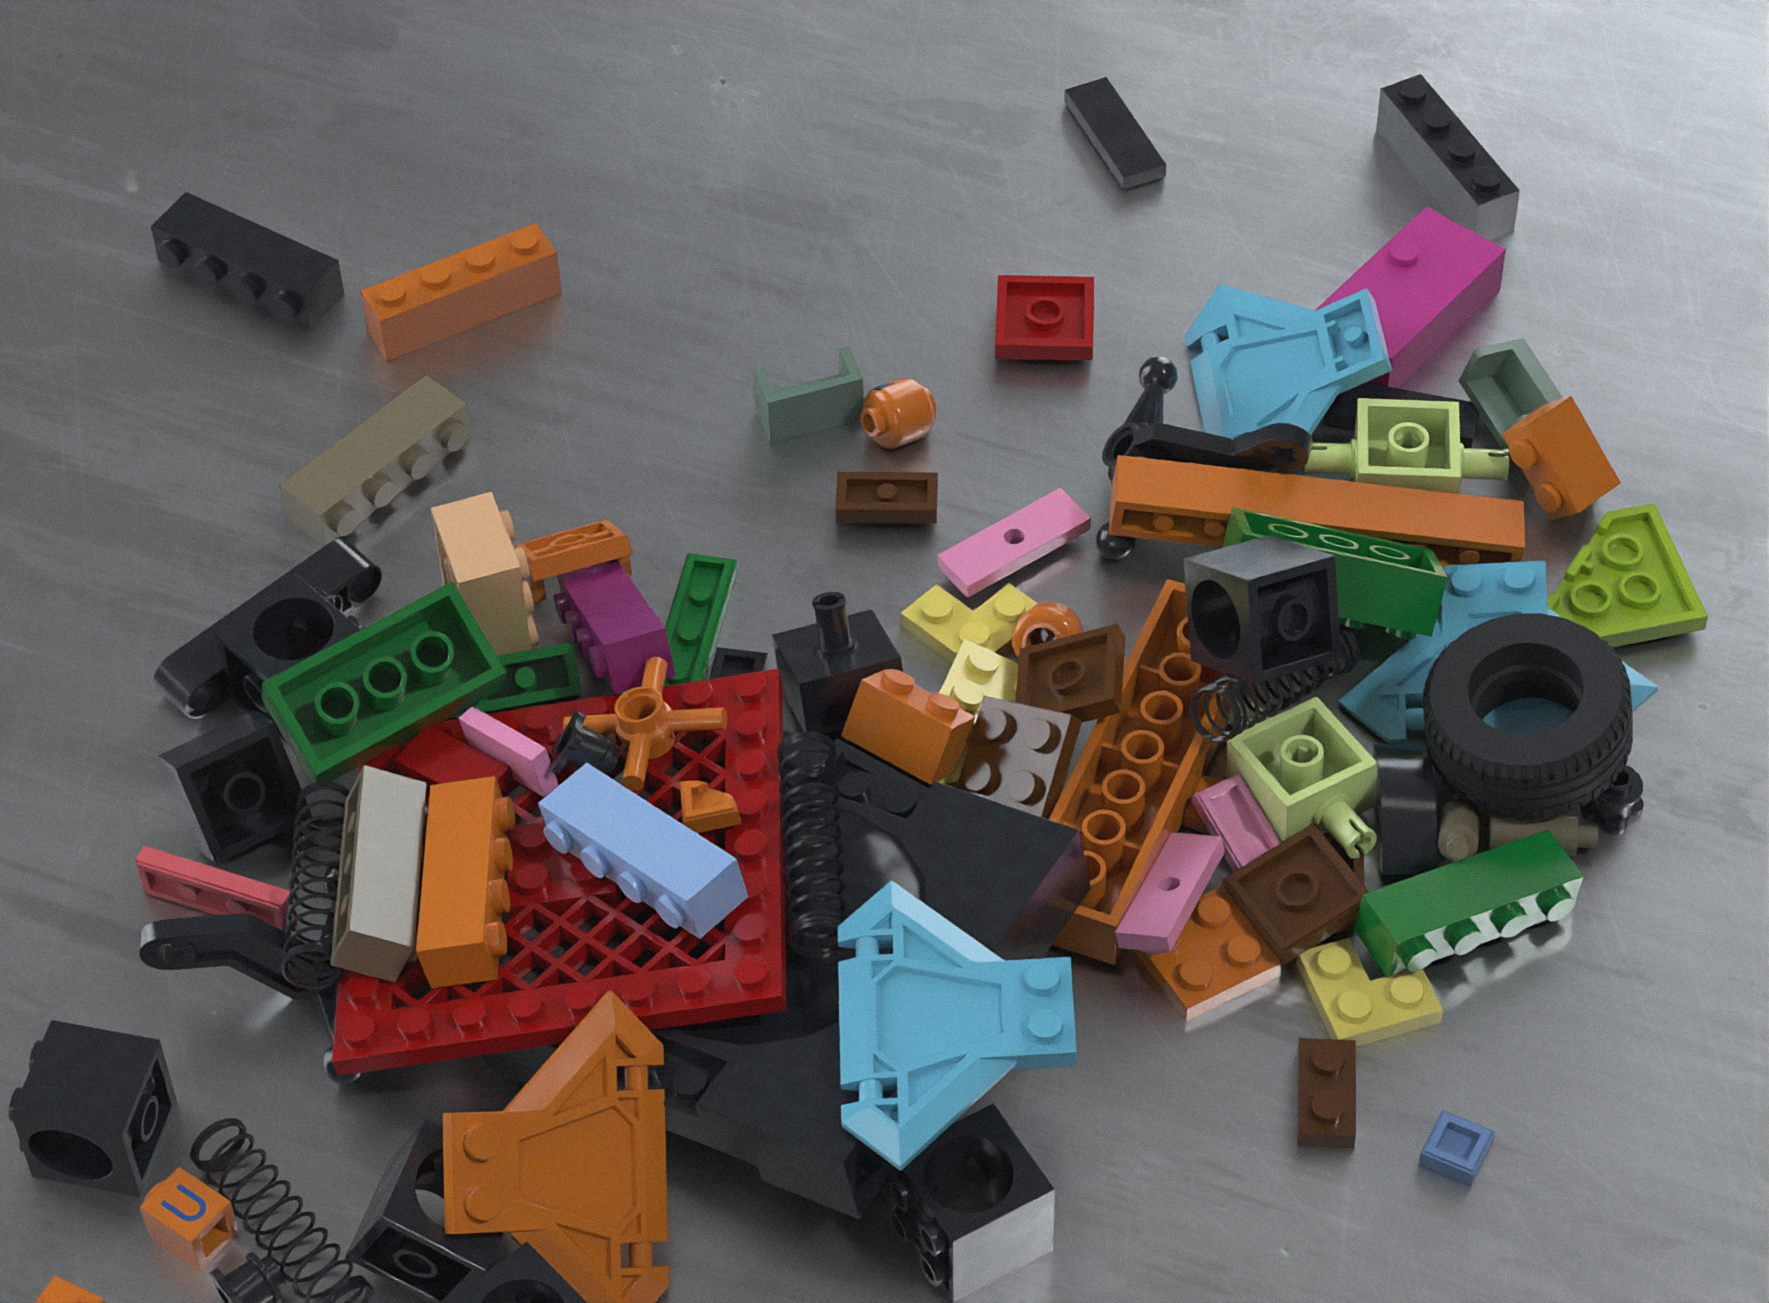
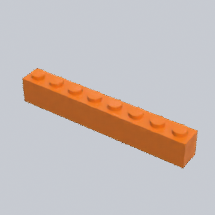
M1121 455L1117 456L1111 485L1109 535L1222 547L1232 507L1433 549L1441 566L1521 562L1526 548L1524 501Z

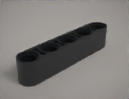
M336 539L328 543L166 657L155 671L153 685L189 718L198 719L209 714L230 699L215 632L296 575L313 589L315 587L323 589L331 598L334 606L346 616L376 592L382 580L380 567L347 540Z

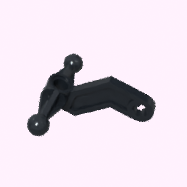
M1158 356L1149 358L1141 366L1139 380L1144 391L1124 424L1111 434L1102 452L1103 463L1109 467L1107 474L1112 485L1118 455L1285 474L1299 469L1308 463L1313 440L1306 430L1289 423L1270 424L1235 439L1164 424V394H1167L1174 388L1178 375L1177 368L1171 360ZM1109 521L1100 527L1096 535L1098 550L1104 557L1111 560L1124 559L1132 553L1136 544V540L1133 537L1109 535Z
M328 867L324 877L337 876L339 870ZM323 882L327 893L337 891L338 886ZM335 901L332 902V905H331L330 908H333V907L336 906V902H335ZM250 913L165 919L154 921L144 926L140 931L139 957L143 963L159 970H181L229 966L292 999L318 997L334 1042L339 981L331 987L321 990H307L287 981L282 973L283 946L286 942L284 931ZM328 915L325 925L334 923L335 918ZM322 931L320 941L333 939L332 933ZM297 938L292 940L294 946L305 944V942ZM317 951L303 952L307 955L316 957L328 956L327 954L320 953ZM298 954L291 958L292 962L300 969L312 973H325L336 968V966L330 965L331 959L315 961L301 957ZM288 965V969L294 976L309 982H320L333 976L310 977L297 972ZM333 1044L326 1049L322 1066L325 1074L337 1084H350L356 1082L364 1075V1072L338 1076L332 1064Z

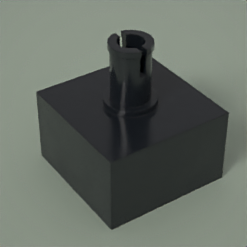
M825 592L817 595L812 600L816 616L815 624L772 634L777 669H779L783 683V693L804 732L824 734L844 729L862 679L884 669H895L903 672L901 657L873 610L870 609L847 615L846 598L839 592Z
M253 710L158 755L197 849L215 864L295 826L294 820L297 816L296 798L302 789L274 722L258 711ZM304 799L302 807L307 805L306 799ZM309 808V809L306 811V813H308L309 815L312 816V813H311L310 808Z

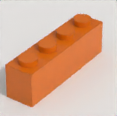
M534 223L360 290L367 332L385 360L389 361L561 293L557 252L537 223Z
M495 776L430 786L416 953L431 989L498 979L499 955L507 953V937L502 922V913L509 912L510 896L504 877L505 871H510L513 867L512 850L507 833L508 830L515 829V811L511 798L502 796Z

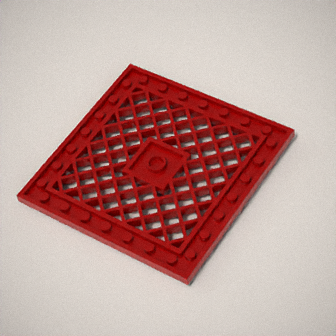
M779 669L664 686L662 698L670 706L671 710L725 708L727 726L723 730L674 732L675 741L671 749L660 757L649 759L643 788L632 791L639 795L650 785L658 789L646 801L663 812L674 802L678 801L681 803L680 782L699 781L705 777L712 781L708 785L709 788L726 794L729 793L736 802L742 824L700 832L699 835L716 846L725 838V850H722L737 859L749 896L701 939L684 929L673 940L667 942L660 936L671 926L659 916L654 908L643 901L635 903L628 897L621 902V889L618 884L606 876L603 878L594 876L585 867L582 860L570 852L566 854L558 852L549 843L543 832L544 827H546L543 815L536 818L530 814L539 806L538 803L544 797L512 779L501 791L503 797H507L518 786L526 789V791L513 801L515 829L508 830L510 832L513 867L512 870L505 871V873L508 872L507 886L510 896V910L508 914L511 920L506 925H503L507 937V951L511 948L518 952V954L504 967L498 965V979L488 980L475 993L466 988L470 984L467 983L433 988L419 1001L411 995L423 986L428 979L418 957L414 963L406 962L405 967L409 970L402 976L400 973L396 982L343 969L344 973L339 980L332 1064L337 1075L342 1076L561 1044L608 991H612L649 1030L786 1011L785 884L783 881L785 869L782 863L785 852L781 844L784 834L780 826L782 815L779 808L781 797L778 789L781 781L777 773L780 764L776 752L778 745L783 741V683ZM623 693L487 715L545 747L552 763V748L557 737L563 732L565 717L573 716L576 711L585 715L616 714L615 703ZM459 719L446 720L434 725V727L467 743ZM616 735L615 747L620 750V756L609 776L611 779H614L624 770L628 753L627 745L620 740L618 735ZM416 736L359 766V773L363 766L366 765L405 776L398 772L394 759ZM703 738L712 742L699 754L691 750ZM724 758H725V769L717 765V764L720 763ZM677 761L685 765L672 778L664 773ZM565 765L560 773L555 772L558 786L574 774L576 770ZM426 787L425 806L429 807L430 792L428 790L430 788ZM682 809L672 817L681 824H683ZM426 834L422 839V846L424 847L426 843ZM422 877L419 879V887H421V888H422ZM647 907L656 911L643 925L633 920ZM592 915L601 919L587 934L579 929ZM419 918L416 921V929H418ZM724 920L725 934L716 929ZM538 923L547 928L532 942L523 937ZM619 932L628 936L614 951L605 946ZM564 940L573 944L559 959L550 954ZM701 941L712 946L697 960L688 955ZM646 949L656 954L642 968L632 963ZM591 957L601 962L586 976L577 972ZM536 965L545 970L530 985L521 980Z

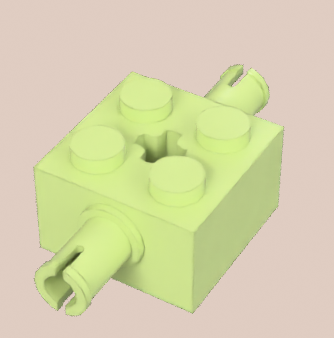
M1358 398L1354 437L1351 439L1350 444L1313 442L1308 463L1304 465V474H1349V479H1354V482L1459 494L1462 478L1507 481L1509 449L1464 448L1463 443H1460L1459 402Z
M1247 696L1248 701L1255 708L1251 696ZM1317 696L1272 718L1267 717L1264 721L1256 723L1254 727L1244 730L1241 734L1227 741L1226 779L1241 773L1282 842L1314 823L1321 833L1328 830L1350 858L1360 857V853L1354 845L1361 850L1363 855L1373 848L1377 835L1358 815L1376 807L1378 763ZM1237 701V703H1238V705H1239V707H1240L1241 713L1243 714L1242 708H1241L1239 702ZM1231 708L1228 718L1234 722L1233 710ZM1246 708L1248 717L1253 718L1255 713Z

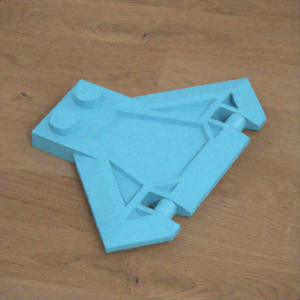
M1219 284L1185 334L1189 350L1200 348L1203 350L1190 363L1204 432L1233 439L1275 423L1293 424L1303 428L1312 435L1338 394L1392 371L1375 299L1367 288L1316 311Z
M1546 561L1442 566L1448 578L1442 597V613L1437 616L1432 637L1416 634L1415 639H1410L1338 701V705L1388 744L1407 743V730L1425 729L1423 708L1407 709V706L1423 705V689L1425 688V681L1429 676L1430 668L1441 652L1452 641L1467 630L1490 619L1502 616L1542 613L1560 617L1547 606ZM1622 661L1630 680L1633 713L1658 691V686ZM1522 698L1498 706L1483 721L1503 732L1535 734L1555 728L1566 721L1574 712L1552 700Z
M892 880L838 926V947L856 949V958L838 962L841 1089L859 1091L858 1102L841 1105V1124L844 1129L900 1171L1010 1070L1078 1066L1071 957L1005 961ZM893 948V954L879 955V949ZM897 1091L898 1097L883 1098V1092Z

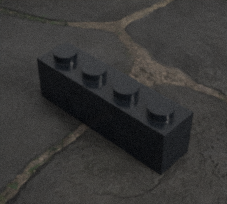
M1419 74L1380 88L1376 130L1452 221L1489 241L1514 232L1520 190L1427 80Z
M185 192L151 225L157 258L165 266L192 275L208 286H216L227 291L245 303H253L275 313L285 321H292L311 329L344 295L339 260L188 192Z

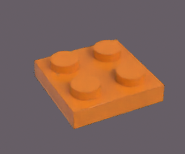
M1223 886L1201 895L1170 953L1146 954L1141 950H1134L1186 1022L1279 977L1281 974L1282 963Z

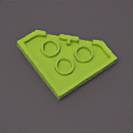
M1655 503L1606 512L1598 523L1596 533L1587 546L1583 545L1565 571L1564 579L1555 593L1551 592L1547 598L1549 609L1562 618L1571 620L1594 631L1612 647L1705 630L1708 618Z

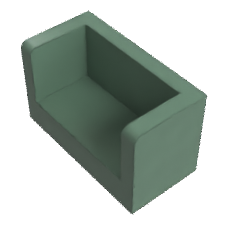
M1524 338L1476 349L1458 380L1502 450L1503 448L1509 449L1501 433L1543 404L1563 398Z
M849 347L838 349V375L773 391L764 368L754 370L756 411L770 443L860 421L864 401L863 377Z

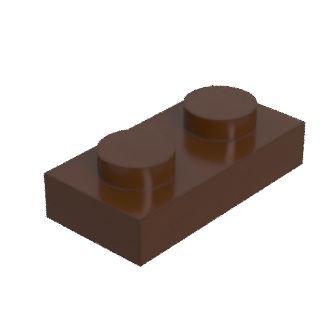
M837 471L836 523L937 524L938 473Z
M1299 1038L1297 1146L1355 1148L1356 1040Z

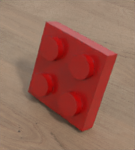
M998 275L995 358L1093 360L1094 277Z

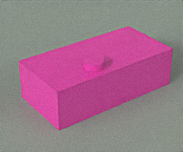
M1426 206L1315 310L1317 311L1367 288L1375 299L1392 371L1366 383L1399 388L1500 291L1506 249Z

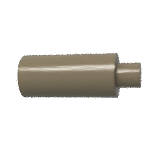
M1453 799L1442 808L1438 846L1442 855L1448 860L1456 862L1475 855L1479 843L1480 821L1477 807L1471 806L1461 799Z
M1489 813L1487 851L1548 829L1568 856H1576L1577 847H1597L1598 828L1595 826H1578V818L1571 816H1552L1543 819H1513Z

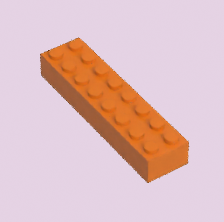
M1169 579L1166 580L1124 665L1121 713L1097 720L1049 817L1051 821L1079 830L1091 886L1090 891L1052 945L1116 965L1123 948H1118L1115 931L1171 832H1178L1191 797L1201 776L1205 774L1219 744L1203 738L1196 731L1190 719L1189 705L1194 693L1213 681L1224 677L1226 674L1191 661L1186 587L1183 583ZM1233 683L1232 690L1241 697L1240 685ZM1205 692L1199 698L1196 707L1198 718L1202 726L1209 733L1223 736L1208 721L1204 709ZM1211 692L1208 701L1210 715L1217 726L1225 730L1228 723L1223 719L1218 710L1216 693ZM1220 695L1221 706L1228 717L1231 706Z

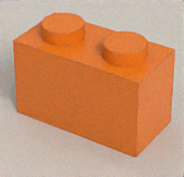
M1572 396L1543 404L1501 433L1509 447L1512 460L1522 469L1534 490L1536 502L1546 511L1550 520L1581 512L1621 483Z
M884 669L862 679L841 736L930 785L954 773L975 716L960 709V704L955 699L944 694L930 693L915 685V681L910 675L899 670Z

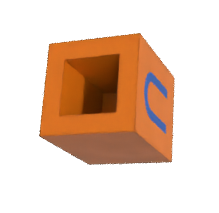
M178 1167L165 1181L155 1184L146 1195L144 1203L140 1206L149 1238L199 1272L239 1232L231 1201L181 1167Z

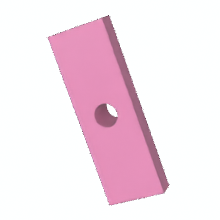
M1060 487L938 554L937 567L968 598L1086 533L1091 528V518Z
M1171 832L1115 931L1118 948L1141 950L1146 954L1171 952L1225 853L1221 836Z

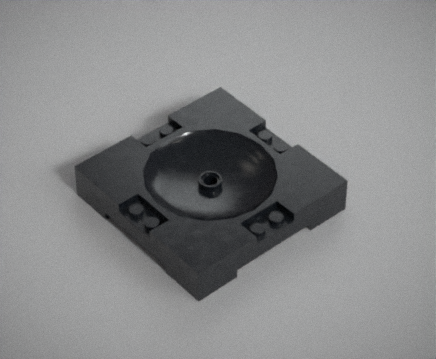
M783 730V740L794 733ZM703 738L691 750L699 754L712 742ZM804 740L790 744L783 752L785 758L793 752L804 748L818 747L830 752L831 750L824 743ZM837 748L836 758L838 762L833 771L837 773L839 780L834 788L838 790L840 798L835 806L839 808L841 816L836 824L842 830L841 837L837 841L843 847V853L838 859L843 862L845 868L839 878L844 880L846 885L844 892L840 896L847 903L845 911L841 914L847 919L892 880L1003 960L1043 958L1091 889L1079 830L939 782H935L930 790L926 792L847 765L844 751ZM806 752L794 756L789 762L796 765H813L826 760L829 756L821 752ZM724 758L720 763L717 764L718 766H720V767H722V768H724V769H725V758ZM677 761L664 773L672 778L685 765ZM784 769L785 777L790 772ZM830 773L819 777H803L794 774L787 782L794 787L807 783L831 785L833 777ZM705 777L699 780L707 782L708 785L712 782ZM650 785L638 796L647 800L658 789ZM786 786L784 788L785 795L791 790ZM809 787V788H805V789H803V790H820V789H823V788H822V787ZM830 790L814 795L795 792L788 799L795 805L814 800L831 803L834 799V794ZM676 801L664 813L673 817L682 809V804ZM786 804V805H785L786 813H787V811H788L789 809H791V808H793V807H791V806H789V805ZM809 805L805 807L817 808L822 807L824 805ZM832 808L821 812L796 810L789 817L799 823L812 818L833 820L836 814ZM788 822L786 823L787 830L794 826ZM810 823V824H806V825L812 826V825H822V824H826V823ZM833 826L820 830H808L798 827L790 835L800 841L813 836L834 838L837 832ZM723 838V839L717 844V846L721 847V848L724 849V850H725V838ZM788 839L787 845L789 848L795 843ZM811 841L807 843H823L826 841ZM834 844L817 848L799 845L791 853L800 859L821 854L834 857L838 849ZM789 857L788 864L790 867L796 861ZM813 859L809 861H824L827 859ZM835 862L817 866L799 864L792 871L801 877L813 873L835 875L839 867ZM790 875L789 882L791 885L794 881L798 879ZM817 877L812 879H825L827 877ZM836 880L819 884L801 882L794 887V890L802 895L816 891L836 893L840 885ZM621 890V902H623L627 896ZM791 894V895H790L791 903H792L794 900L798 899L799 897H796V896H794V895ZM837 898L824 902L803 900L795 908L804 914L815 910H832L837 912L841 907V903ZM785 903V915H786V911H787V908H788V907L786 906V903ZM647 907L633 920L643 925L656 911ZM793 912L791 913L792 922L800 917ZM592 915L579 929L587 934L601 919ZM834 917V919L841 921L839 917ZM785 918V926H786V933H787V930H788V926H789V925L787 924V921H786V918ZM725 920L716 927L717 930L724 934ZM538 923L524 937L532 942L547 928ZM816 925L805 927L801 930L813 934H828L838 929L830 926ZM680 926L678 928L670 927L660 937L670 942L684 929ZM619 932L605 946L614 951L628 936ZM796 932L793 936V941L804 948L822 949L837 944L838 935L830 938L815 939L805 937ZM564 940L550 954L559 959L573 944ZM701 941L688 955L697 960L712 946ZM786 941V1011L649 1030L663 1044L664 1065H648V1090H665V1101L663 1103L665 1105V1129L758 1166L763 1181L861 1219L893 1173V1165L844 1129L841 1124V1105L858 1102L859 1091L841 1089L838 962L856 958V949L843 948L839 953L829 957L807 958L793 952L788 947ZM893 948L879 949V955L893 954ZM646 949L632 963L642 968L656 954ZM513 950L501 966L504 967L518 952ZM591 957L577 972L586 976L601 962ZM536 965L521 980L530 985L545 970ZM561 1044L481 1055L486 1069L526 1085ZM617 1066V1091L625 1090L624 1066ZM897 1091L883 1092V1098L898 1097Z

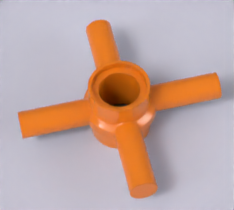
M651 657L646 661L641 687L632 688L618 698L615 703L616 714L586 715L583 723L584 726L602 735L607 733L618 735L620 740L627 745L628 753L622 785L632 791L643 788L649 759L660 757L671 749L675 741L674 732L723 730L727 726L725 708L671 710L670 706L662 698L667 662L659 657ZM567 716L564 718L563 731L568 725L572 716Z

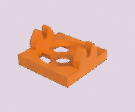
M607 519L515 544L514 549L522 547L530 571V578H526L524 581H527L534 603L547 600L543 579L617 559L628 576H632L629 555H632L633 552L629 537Z

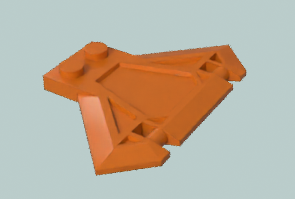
M608 991L503 1111L443 1113L445 1234L506 1232L519 1246L528 1242L587 1303H655L669 1286V1265L652 1266V1242L668 1241L665 1105L663 1104L665 1101V1090H648V1065H664L663 1044L612 991ZM617 1066H624L625 1090L617 1091ZM621 1243H628L629 1267H621Z

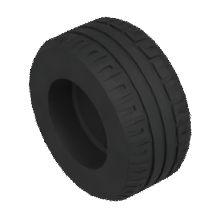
M1542 613L1511 614L1490 619L1467 630L1452 641L1441 652L1430 668L1429 676L1426 678L1425 688L1423 689V712L1432 765L1435 767L1438 776L1441 777L1442 782L1448 786V789L1457 794L1467 804L1477 807L1484 812L1513 819L1548 818L1566 814L1596 799L1600 793L1606 791L1609 785L1615 782L1617 776L1623 771L1633 743L1630 680L1625 665L1622 664L1621 658L1616 654L1613 647L1587 627L1562 617ZM1522 698L1552 700L1574 712L1566 721L1555 728L1535 734L1507 733L1495 729L1483 721L1498 706Z

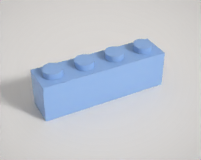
M588 763L584 764L538 803L546 823V827L543 829L544 835L558 852L562 854L570 852L582 860L585 867L598 878L606 876L618 884L630 900L635 903L645 902L654 908L659 916L673 928L681 926L701 939L749 897L736 858Z

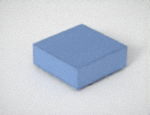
M1442 1110L1420 1153L1419 1164L1472 1186L1494 1142L1495 1131Z

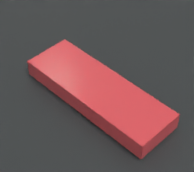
M145 845L135 859L143 890L147 894L213 915L250 913L285 932L287 927L286 914L288 911L287 898L290 894L288 890Z

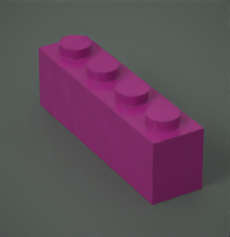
M617 559L557 575L561 593L554 594L553 598L561 624H567L572 641H578L583 658L585 660L590 659L597 679L604 677L614 693L639 687L642 685L646 661L651 657H659L667 662L665 679L676 676L665 626Z

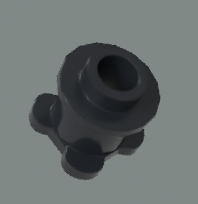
M576 711L553 745V761L550 769L560 773L566 765L577 771L584 764L588 763L609 777L620 756V750L615 747L616 735L612 733L602 735L584 726L583 723L586 715Z
M1624 765L1623 771L1617 776L1615 782L1609 785L1606 791L1600 793L1596 799L1588 804L1579 807V813L1582 818L1598 822L1611 835L1623 834L1626 831L1627 822L1633 816H1639L1643 811L1644 802L1641 798L1643 781L1639 773L1632 767Z
M250 1252L246 1255L247 1262L225 1276L218 1268L209 1272L214 1283V1291L221 1303H269L271 1301L280 1303L283 1301L279 1289L286 1285V1281L280 1269L269 1255L259 1259L255 1253Z

